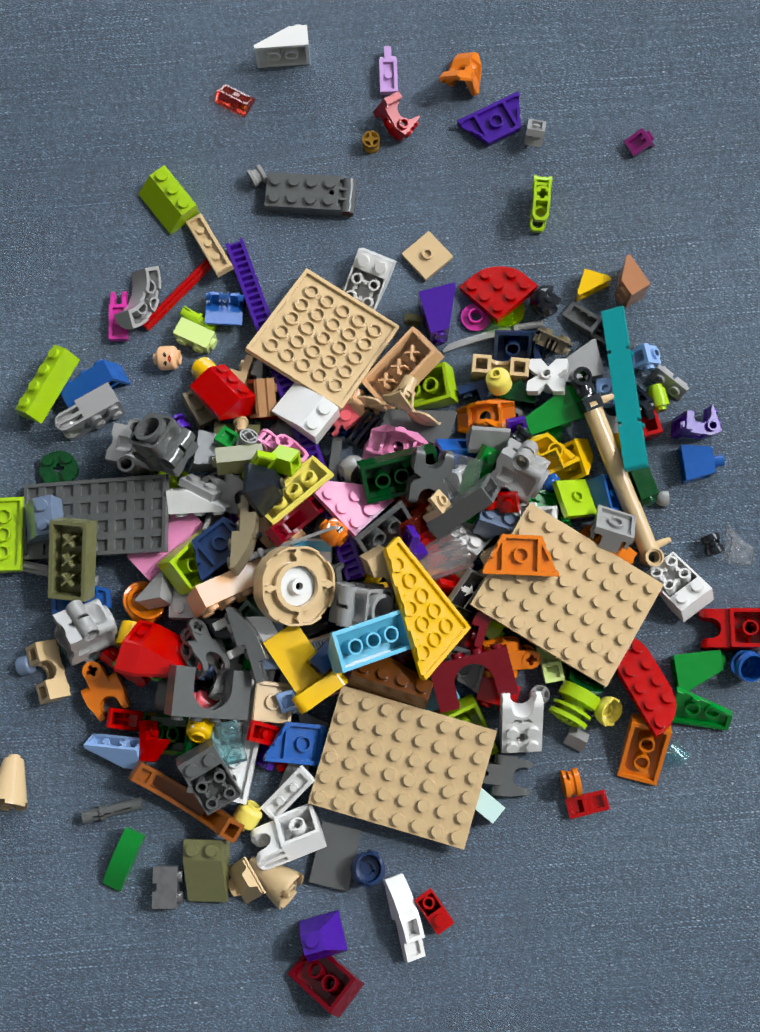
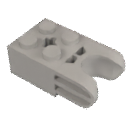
M107 382L74 400L75 405L55 417V425L63 432L67 439L76 440L95 429L103 428L111 420L121 418L126 410Z

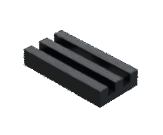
M367 409L345 436V439L361 449L370 438L371 429L379 427L384 421L383 418ZM371 415L372 417L369 419V421L366 424H364ZM361 428L360 432L356 435L355 438H353V436Z

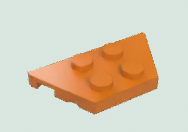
M501 534L481 571V574L559 577V572L552 562L551 554L546 549L545 541L539 535Z

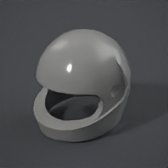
M350 455L340 461L338 475L342 482L356 483L360 479L356 461L364 460L357 455Z

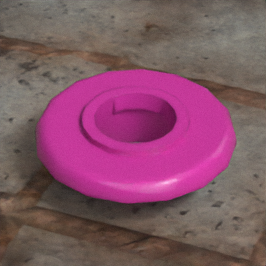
M473 303L463 309L461 320L467 329L480 331L487 327L490 322V316ZM478 313L481 319L478 321L472 320L470 315Z

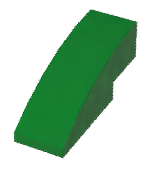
M131 827L125 828L105 873L103 884L121 892L147 835Z

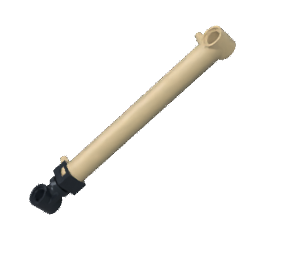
M578 367L569 374L568 382L574 388L577 398H584L578 401L577 405L581 415H585L622 511L636 516L634 541L640 554L639 560L645 567L659 566L664 561V553L659 548L670 543L671 538L666 537L655 541L630 475L624 470L622 455L602 408L604 403L614 399V395L611 393L601 396L600 393L591 396V394L596 392L592 383V373L587 367ZM577 373L583 376V382L577 379ZM650 553H653L654 555L653 562L649 560Z

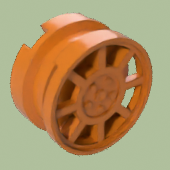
M571 768L570 771L560 770V781L565 798H570L572 795L582 796V784L577 768Z

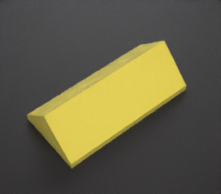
M313 455L301 464L302 466L292 477L287 476L284 478L285 488L283 489V497L263 517L270 526L283 519L334 477L333 472Z

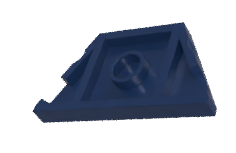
M222 517L192 540L202 583L227 565V558L230 557L231 551L228 548V540L231 539L232 531H237V523L225 517ZM261 532L258 533L257 541L262 538Z

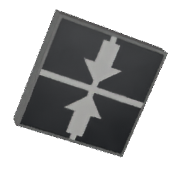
M468 567L448 596V599L453 605L474 613L476 609L469 604L486 575Z

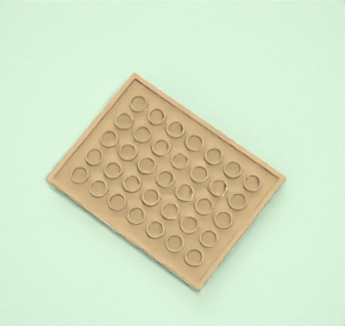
M528 503L511 534L542 536L546 549L551 554L552 562L559 572V577L487 574L469 605L600 685L607 687L664 584L612 552L599 548V544L532 503Z
M343 686L339 693L308 803L464 850L497 730Z

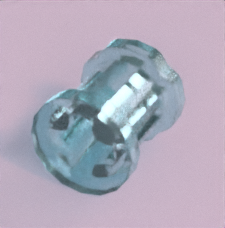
M678 740L673 741L668 746L666 754L669 753L678 766H681L691 756L690 752H686L679 745Z

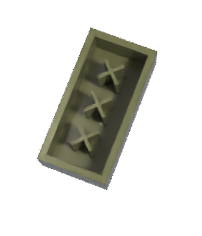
M66 517L50 520L48 598L70 601L81 600L82 602L95 598L96 520Z

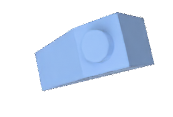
M93 733L84 743L85 749L122 768L134 769L140 760V739L137 737Z

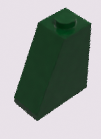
M650 468L629 471L628 473L641 506L648 507L653 505L657 500L659 491Z

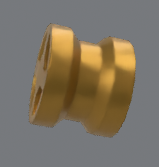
M367 131L362 136V147L366 153L374 154L380 149V137L375 131Z

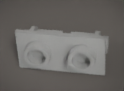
M659 365L649 378L656 384L661 383L665 387L666 392L679 401L688 391V384L679 377L674 379L672 377L674 374L666 366Z

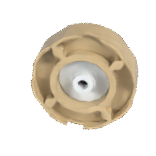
M308 546L277 547L268 552L256 567L253 576L254 600L263 615L275 623L287 626L311 625L322 618L321 615L328 607H331L334 601L335 573L333 567L314 548Z

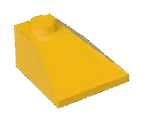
M573 439L563 444L570 452L578 456L580 461L555 472L560 480H575L589 475L593 453L588 439Z

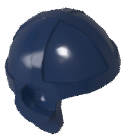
M368 849L367 852H360L353 858L350 872L352 878L358 882L359 886L369 888V886L376 885L383 879L385 864L378 855L379 852Z

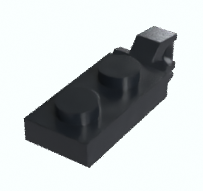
M636 385L640 413H643L644 417L648 420L655 418L653 399L639 385Z

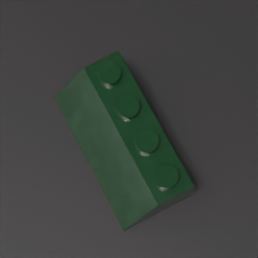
M432 443L419 446L426 452V464L431 465L438 462L437 450ZM414 447L356 461L367 504L405 495L407 479L411 475L416 474L410 466Z

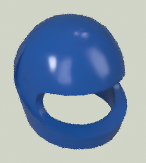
M746 649L737 651L730 661L732 672L742 681H757L760 679V654Z

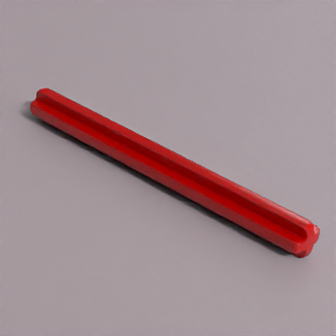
M207 258L148 318L149 320L142 325L146 330H151L212 269Z

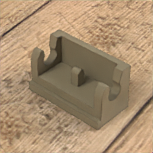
M191 390L182 394V404L197 431L204 430L208 425L212 427L215 420H217L215 415Z

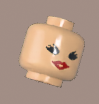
M175 346L158 347L156 353L153 354L154 365H157L162 371L176 370L182 363L181 351L177 350Z

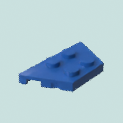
M284 722L263 756L262 761L319 766L328 735L326 726Z

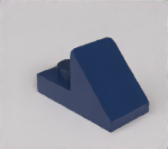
M485 379L457 387L456 390L458 400H469L476 395L478 401H483L489 393Z

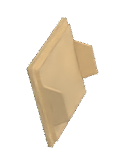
M246 856L229 867L231 878L228 888L233 897L242 896L244 902L248 904L266 893Z

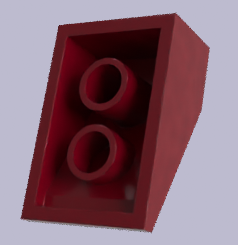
M303 953L288 973L322 1007L340 1018L365 984L333 956L308 962Z

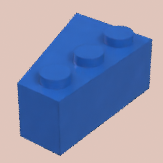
M102 359L96 361L90 369L79 373L76 379L68 381L60 394L67 407L70 408L76 404L74 400L107 382L113 390L122 384L127 386L131 383L121 365Z

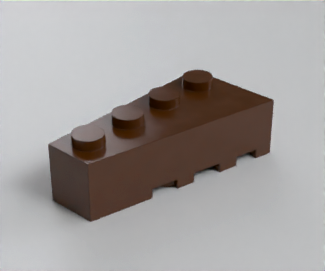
M391 657L353 669L348 683L349 686L424 710L434 684L428 679L422 681L418 673Z

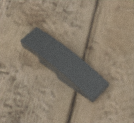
M573 301L562 314V317L590 340L596 339L597 345L607 351L602 318ZM630 342V348L627 349H634V344Z

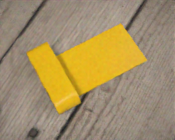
M287 626L263 643L297 694L291 700L301 715L349 682L344 673H333V670L330 672L328 670L324 675L320 676L306 663L315 653V649L299 626Z

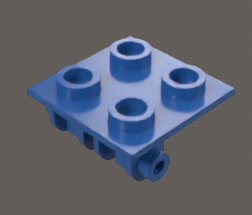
M212 291L206 293L205 324L242 326L244 295L240 294V292L230 293V295L227 292V295H223L222 291L221 295H219V292Z

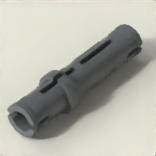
M139 796L107 806L102 804L98 808L82 811L83 824L97 820L105 821L109 817L144 809L143 800Z

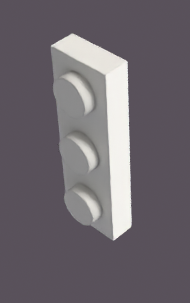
M301 765L260 808L274 820L275 816L286 811L315 781V778Z

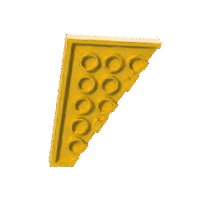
M397 536L382 551L419 678L423 681L428 679L469 631L471 626L401 538Z

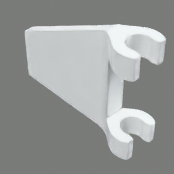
M246 617L256 628L263 642L278 633L273 622L267 617ZM225 618L212 624L215 631H220L227 627L229 632H232L231 625L227 624ZM245 645L236 647L226 653L230 660L235 659L244 653L246 647Z

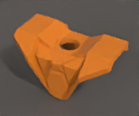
M477 52L457 54L448 66L450 70L443 72L438 79L450 87H453L457 80L465 81L471 95L476 96L479 93L482 72L479 54Z
M495 398L471 402L457 409V432L466 434L471 426L506 428L505 419L516 417L515 402ZM483 412L491 414L490 419H480V416Z

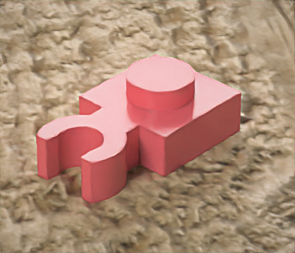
M348 403L340 411V417L331 426L336 428L331 433L333 437L339 434L342 427L346 431L360 419L359 415Z

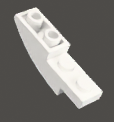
M400 873L383 879L392 920L396 921L404 961L409 963L426 956L422 938H425L422 923L404 875Z

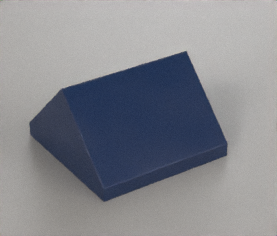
M495 330L493 337V360L508 361L511 357L531 359L533 331Z

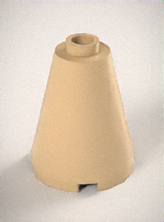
M9 754L8 757H4L0 766V810L9 811V809H14L15 807V811H24L28 807L24 759L20 758L21 756L18 754Z
M252 857L248 862L266 892L265 895L279 910H281V907L285 908L296 895L297 884L301 886L304 875L284 865L270 870H262L257 866L256 857Z

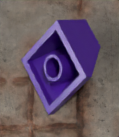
M339 910L299 921L304 956L308 962L348 951Z

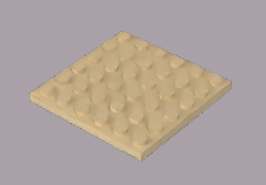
M306 268L247 345L245 352L296 384H300L325 397L342 411L367 373L372 369L399 331L400 326Z

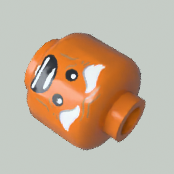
M336 518L325 519L319 526L320 530L335 525L338 528L320 534V538L331 547L342 546L349 537L348 527Z

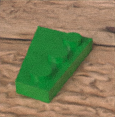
M676 688L674 694L676 713L672 721L673 723L728 731L733 717L731 710L682 688Z

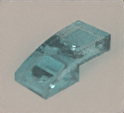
M237 720L217 724V731L227 765L247 761V754L242 743V734Z

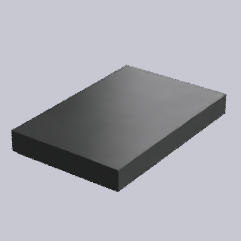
M323 821L321 828L327 847L316 851L309 882L348 891L352 877L350 866L353 858L357 855L362 830Z

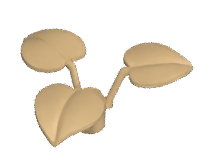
M404 375L400 386L397 385L392 394H384L382 396L384 402L374 397L357 395L359 400L373 410L385 412L387 411L386 406L389 404L408 412V417L418 424L425 426H438L441 424V422H437L429 414L414 409V397L416 394L414 390L418 380L413 376ZM411 396V400L409 403L406 398H409Z

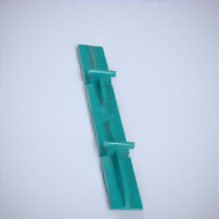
M624 305L601 311L606 348L607 352L610 353L607 355L617 423L622 424L618 426L624 470L629 472L648 468L649 465L643 432L645 424L638 421L641 420L632 361L634 353L627 349L630 348L625 309Z

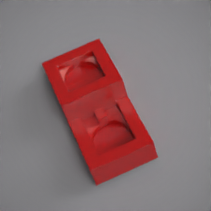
M605 789L565 799L570 819L610 809Z

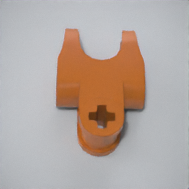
M498 636L483 641L482 649L490 648V644L497 642L507 645L515 678L518 676V670L534 669L540 664L541 657L530 644H519V638ZM485 667L483 676L494 678L491 671Z
M89 661L84 664L82 674L88 687L81 690V694L87 707L100 722L107 720L103 707L105 701L110 697L117 698L124 709L131 707L126 687L117 672L108 675L105 667L95 661ZM92 667L98 669L95 671L96 675L90 674L93 671Z

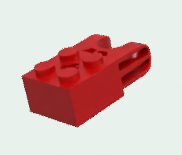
M760 608L702 609L698 612V617L701 621L711 622L718 629L716 637L706 638L700 642L701 650L739 651L746 649L760 651ZM749 627V630L751 629L752 632L748 633L745 628Z

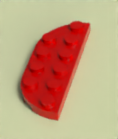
M634 638L615 672L653 737L657 738L669 728L674 719L676 699L670 684L644 644Z

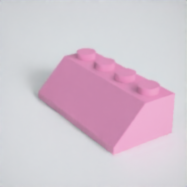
M187 513V516L175 517V514H171L169 516L168 552L127 555V558L151 582L161 571L157 564L172 550L199 531L204 523L197 516H194V513Z

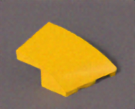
M548 432L531 439L538 445L539 450L537 454L551 462L547 470L551 471L549 475L580 461L578 456H575Z

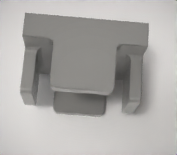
M598 505L589 538L594 539L597 533L602 535L599 548L617 553L621 543L624 542L623 549L627 550L635 538L636 516Z

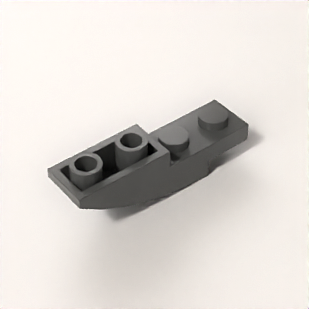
M226 607L225 619L232 628L230 633L231 639L237 647L245 645L244 654L247 661L250 660L251 663L250 674L252 679L256 680V683L267 681L268 677L263 660L270 659V656L261 636L252 623L235 607Z

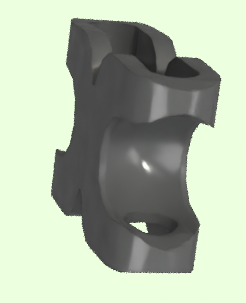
M419 446L414 447L410 466L416 474L411 475L407 479L405 490L407 502H417L420 492L429 488L433 490V493L440 489L446 497L448 496L449 488L443 479L448 478L452 474L454 454L452 451H442L438 462L429 465L426 464L425 450Z

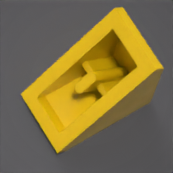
M584 269L575 297L576 302L608 287L612 278L602 273Z

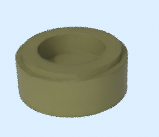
M411 313L405 314L403 323L407 326L419 327L422 325V316Z

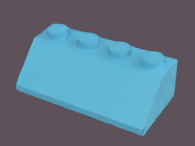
M400 609L331 632L328 656L333 673H345L411 649Z

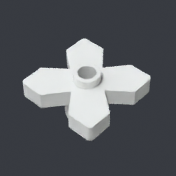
M530 359L529 370L535 377L527 381V394L539 395L544 391L553 395H565L566 382L560 377L568 373V359H556L549 366L542 359Z

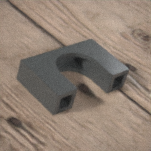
M169 664L164 714L171 716L172 720H183V717H190V721L200 722L203 718H209V722L221 723L222 719H228V723L239 724L240 720L248 721L252 683L250 671L228 669L221 699L214 706L203 708L197 703L194 696L196 667Z

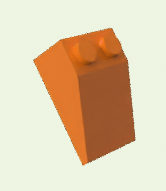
M631 713L617 776L657 786L672 734L671 725L662 735L654 738L642 716Z

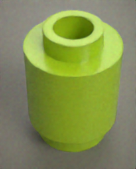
M661 383L647 387V394L653 399L656 413L666 411V407L670 404L665 387Z

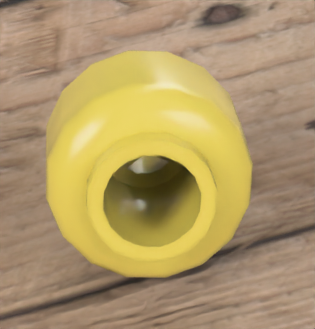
M497 367L486 374L485 380L491 394L501 396L510 391L512 380L506 369Z
M248 800L247 805L240 803L233 813V817L245 825L242 831L253 830L262 818L261 806L252 800Z

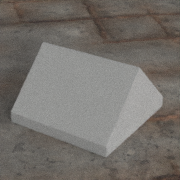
M471 426L465 436L468 453H478L482 444L497 449L501 453L509 441L511 429Z

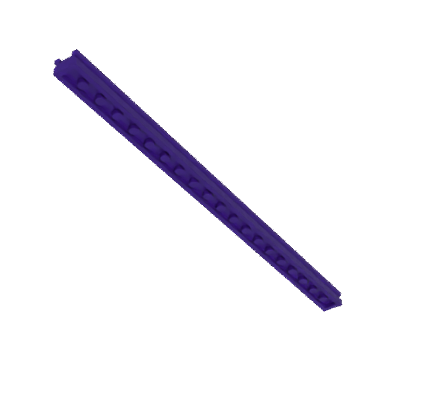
M240 238V241L230 245L226 243L225 245L256 331L258 332L271 314L243 238ZM270 367L278 392L282 398L295 382ZM292 427L296 441L308 452V459L313 455L325 465L319 445H316ZM327 510L322 512L324 519L330 520L334 518ZM350 534L342 546L335 547L340 562L344 563L343 571L347 582L366 577Z

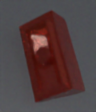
M227 84L220 87L215 95L216 104L243 117L248 114L256 100Z

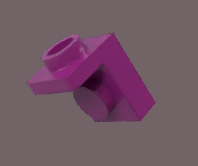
M643 128L624 141L634 157L651 146L653 148L655 146L652 142L655 138L649 130L646 132Z

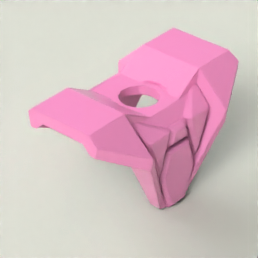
M386 424L371 429L365 451L371 456L376 457L395 452L392 449V445L397 441L403 444V450L428 444V442L418 432Z

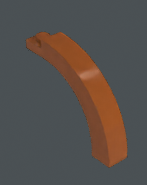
M140 760L128 777L131 781L184 810L213 830L217 835L232 843H235L245 826L221 808L207 815L193 793L187 792V786Z

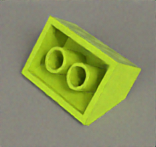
M165 165L149 175L138 193L170 235L186 225V221L200 214L196 203Z

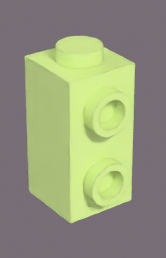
M181 317L173 332L179 344L183 346L188 344L198 353L205 352L209 354L211 349H215L218 342L214 331Z

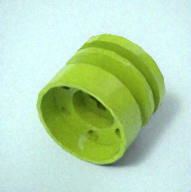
M564 680L558 691L564 697V700L556 698L553 700L560 708L551 705L548 711L561 722L571 727L586 730L588 725L581 719L590 721L591 717L585 713V710L595 712L601 699L589 690Z

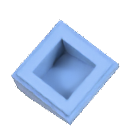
M293 688L275 695L282 714L297 709L291 700L297 695Z

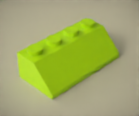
M53 345L44 362L38 368L35 377L29 383L26 392L20 398L15 408L17 414L42 424L80 359L66 348Z

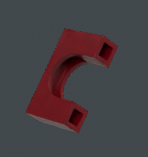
M502 642L490 644V648L483 650L482 647L473 648L470 650L471 653L467 654L457 652L451 654V658L444 659L430 675L434 683L433 687L440 713L460 708L454 681L458 671L469 664H480L491 671L499 698L501 693H510V696L519 694L506 644H502Z

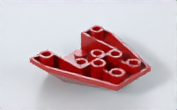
M139 620L122 641L114 672L135 677L168 678L169 664L187 666L180 652L181 644L183 643L180 635L159 624ZM200 663L198 664L199 671L201 670Z

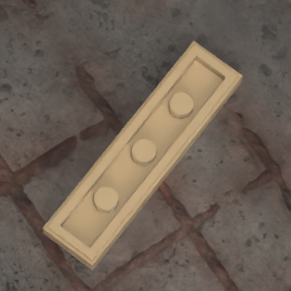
M201 213L185 222L218 278L234 269Z

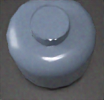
M27 655L16 659L15 670L19 675L25 676L36 671L37 666L30 667Z

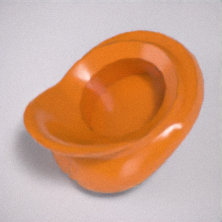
M137 581L128 586L123 593L122 603L125 611L133 621L144 620L154 623L163 615L165 606L147 609L135 600L149 584L146 581Z

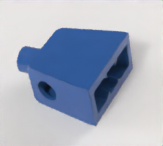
M680 445L677 449L682 484L712 477L716 473L715 467L725 465L724 456H714L711 446Z

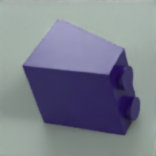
M455 282L418 292V308L422 316L428 340L435 346L443 345L448 341L456 288Z

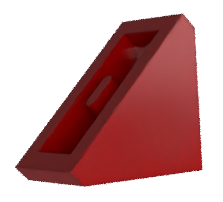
M108 707L106 728L139 732V721H142L143 712Z

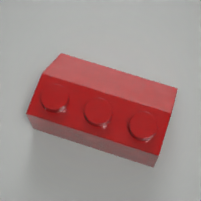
M225 364L209 367L189 386V389L219 421L252 414L256 395Z

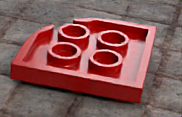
M494 266L475 273L459 287V290L494 321L499 323L529 298L538 285L517 269L506 266Z

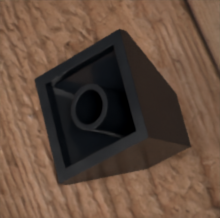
M246 463L242 493L258 516L262 518L283 497L285 482L276 470Z

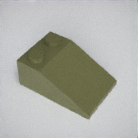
M226 839L183 840V866L188 901L228 902L230 841Z

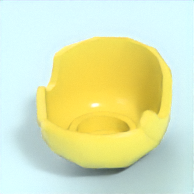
M612 696L601 698L594 712L596 720L605 727L614 726V722L619 720L622 715L620 700Z

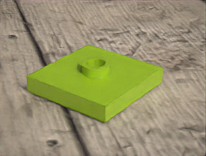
M585 479L558 480L552 483L564 519L594 517L596 515V508Z

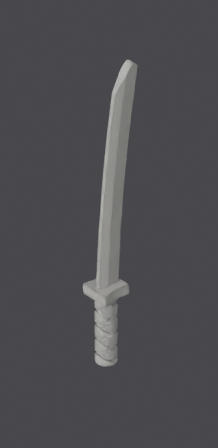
M539 320L522 324L513 322L512 326L495 330H531L543 327V321ZM495 330L449 343L442 350V353L494 337Z
M337 525L323 529L321 531L283 543L279 547L289 546L291 544L334 530L338 527ZM277 546L266 550L263 547L258 548L257 551L252 553L249 561L258 558L262 559L266 553L277 548Z

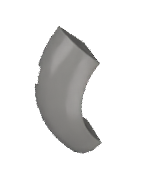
M159 266L148 267L131 273L133 284L131 299L124 310L114 314L117 323L124 329H133L143 325L149 320L148 318L156 311L159 304L158 293L161 289Z

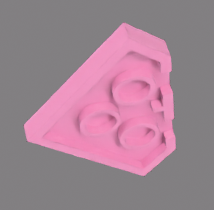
M333 481L325 483L313 495L334 518L348 527V533L352 538L360 533L394 501L391 498L367 504L361 484Z

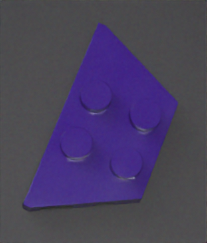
M517 91L457 120V125L488 146L519 132L521 129L519 92Z

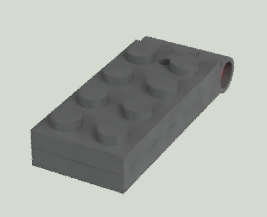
M268 172L265 210L266 212L350 218L354 216L357 180L354 178H344L343 176Z

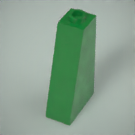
M583 377L579 378L578 380L580 382H583ZM570 385L567 386L565 395H555L525 417L527 430L536 435L585 418L584 414L581 415L577 402L584 398L578 399L574 388Z

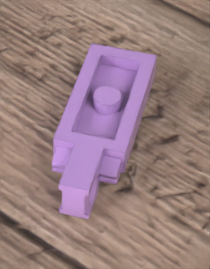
M384 46V57L379 59L380 95H392L398 92L396 56H391V46Z

